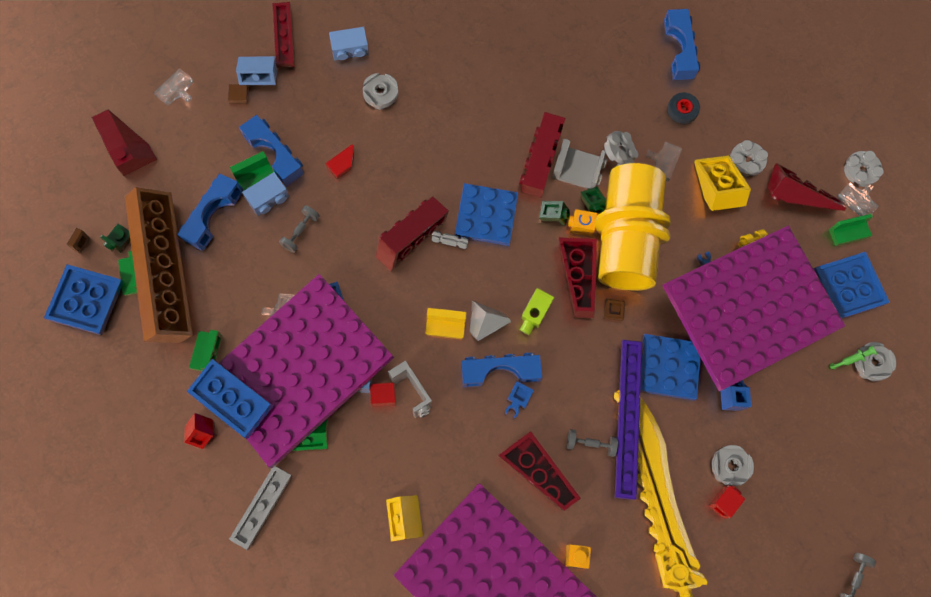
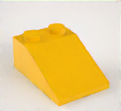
M729 155L695 160L694 163L703 196L711 211L746 206L751 188Z

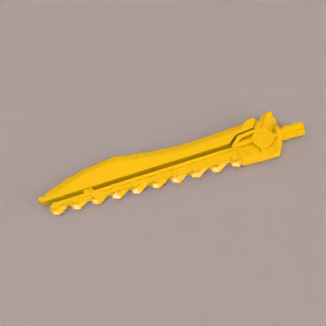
M619 390L614 393V399L619 402ZM640 397L639 436L671 538L675 545L671 544L639 442V474L637 475V483L644 489L640 492V499L648 505L644 516L653 523L649 528V533L657 539L653 551L656 552L655 557L663 587L679 592L680 597H693L691 589L707 585V580L702 573L698 572L700 564L696 559L678 510L670 478L665 441L652 413Z

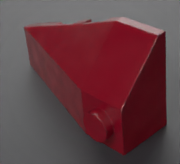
M109 109L91 117L110 157L123 176L157 160L150 145Z
M778 163L774 165L767 188L771 193L770 196L775 200L841 211L846 210L844 203L823 189L817 191V187L810 181L802 182L795 172Z

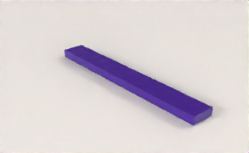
M622 340L615 498L636 500L642 362L641 341Z

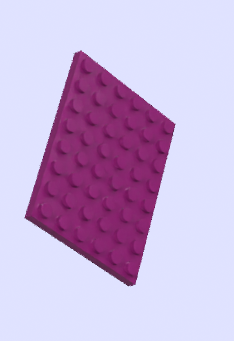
M789 225L662 285L718 391L728 388L845 327L844 322Z
M318 274L223 358L219 364L273 405L247 439L269 468H273L386 366L394 356L326 280Z
M480 483L393 575L414 597H597Z

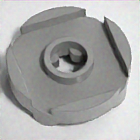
M375 73L364 81L363 97L369 105L376 109L382 110L392 105L398 98V85L392 76ZM377 88L385 89L383 93H377Z
M614 131L606 137L607 142L604 143L606 154L612 162L615 160L619 163L618 166L633 163L638 158V151L628 132Z
M749 140L736 145L730 153V158L743 177L760 174L767 164V151ZM744 156H749L752 161L746 162V157Z
M873 151L855 152L846 160L844 165V173L848 180L852 183L856 182L862 187L873 185L884 173L882 164ZM864 166L866 168V172L864 170H860V167Z
M870 342L863 345L860 350L864 352L869 347L874 346L877 355H869L865 357L866 361L860 360L855 362V366L862 378L871 381H881L891 376L892 371L895 370L896 358L890 349L888 350L884 347V344ZM873 357L879 361V364L876 366L871 361Z
M728 445L715 452L712 459V470L717 481L727 486H739L752 476L754 463L751 456L743 448L736 445ZM730 460L737 464V468L734 471H731L728 467Z

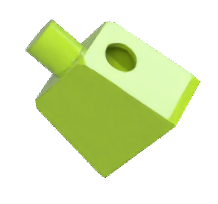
M537 288L522 314L521 319L524 322L519 330L530 335L534 327L539 328L554 297ZM532 312L538 314L536 318L531 316Z

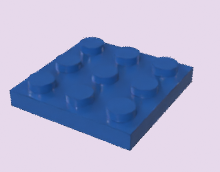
M464 183L455 235L460 238L465 237L471 240L509 246L518 192Z
M866 252L814 268L816 275L841 319L890 303Z
M67 264L44 318L52 322L102 335L124 281Z
M644 334L642 339L640 392L697 400L700 355L693 342Z

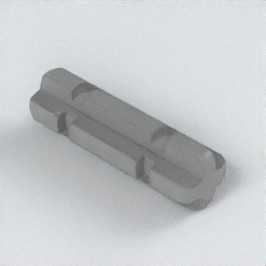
M434 231L432 234L433 242L439 243L441 241L442 244L454 247L458 245L459 248L463 249L467 248L468 238H458V236L448 233L441 234L439 231Z

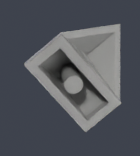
M472 300L470 333L478 341L511 322L510 318L504 313Z

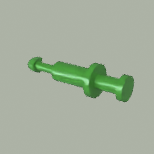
M874 346L869 347L864 352L859 349L858 353L844 358L842 362L835 365L831 363L829 367L836 369L841 365L847 366L860 360L864 362L866 361L865 357L872 354L877 355Z

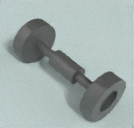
M306 205L301 210L306 217L303 222L297 225L291 239L282 237L279 241L281 246L293 253L298 249L293 241L303 232L309 219L317 221L320 217L314 209Z
M569 429L567 449L573 450L575 442L584 443V446L606 447L608 448V456H616L618 437L611 436L609 444L601 443L600 440L585 438L584 440L576 438V430Z
M855 553L853 560L861 564L859 571L855 572L851 583L852 590L850 595L840 593L839 597H854L856 590L861 586L864 577L862 573L865 566L874 568L876 560L867 555Z

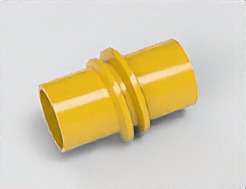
M629 163L619 165L610 172L606 210L598 214L594 222V227L597 233L601 235L602 241L598 280L606 286L615 289L638 291L647 290L656 285L660 245L669 241L670 232L667 228L671 225L670 216L663 212L666 176L659 168L646 164Z

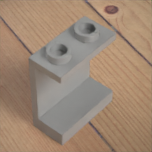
M564 139L552 178L586 189L594 188L596 184L600 185L602 174L599 173L601 169L605 168L607 159L604 158L606 151L602 150L601 155L596 156L569 148L571 141Z
M404 361L388 371L390 380L394 385L408 378L423 402L412 409L413 416L415 418L418 416L423 418L431 412L432 400L407 362Z

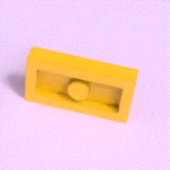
M428 308L425 334L463 339L466 312Z
M400 496L387 499L391 541L422 537L418 496Z

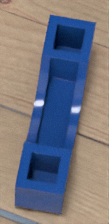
M689 9L668 10L664 18L666 35L674 37L682 47V52L675 56L671 64L673 80L694 79L700 71V62L697 61L698 49L694 44L695 32L692 31V16L689 14Z
M255 115L239 126L243 137L253 148L268 147L276 152V160L272 168L280 181L287 187L304 175L302 171L303 164L297 157L293 158L291 155L292 151L286 144L284 146L281 144L278 134L275 131L273 133L270 131L267 121L265 119L261 120L258 115Z
M219 173L177 235L185 243L204 251L213 237L209 230L210 217L217 209L223 206L235 205L244 191L240 184Z
M524 353L523 356L516 357L515 354H506L502 358H496L495 355L485 356L484 359L466 357L465 360L461 361L463 387L482 386L488 374L500 369L514 373L520 383L540 382L542 380L540 355H535V353Z
M743 380L721 390L722 410L741 411L752 407L750 387L745 385Z

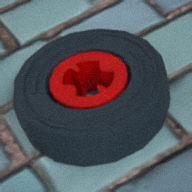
M678 93L668 103V115L677 123L688 124L694 121L699 114V101L690 93Z

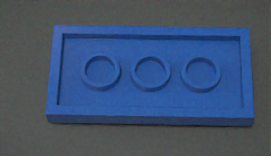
M213 359L187 390L190 395L246 439L251 436L273 407L271 403Z

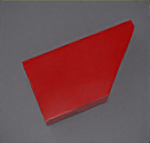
M353 144L325 163L337 179L352 169Z

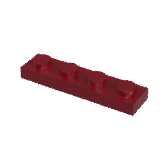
M290 2L272 3L276 67H295Z

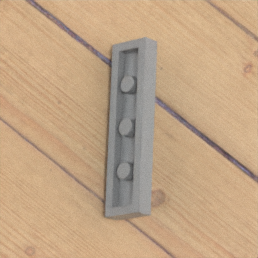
M276 466L271 469L229 540L249 550L292 475Z

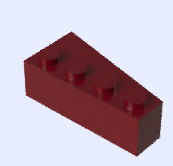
M544 112L540 127L537 126L534 137H536L535 143L532 142L529 153H532L531 157L527 158L525 162L526 174H522L520 178L521 192L542 198L566 118Z
M435 197L422 201L419 208L415 211L411 210L402 221L398 220L392 229L384 231L379 236L375 257L392 272L396 268L395 264L399 259L403 261L413 246L417 248L425 239V235L430 236L446 221L449 210Z
M559 237V249L574 317L594 318L597 239Z
M531 431L498 455L563 511L581 499Z

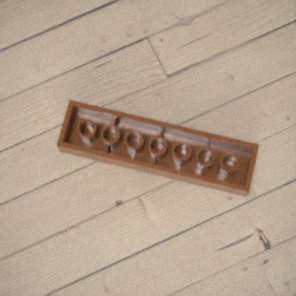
M135 187L125 196L143 339L144 342L181 343L192 336V328L172 193Z

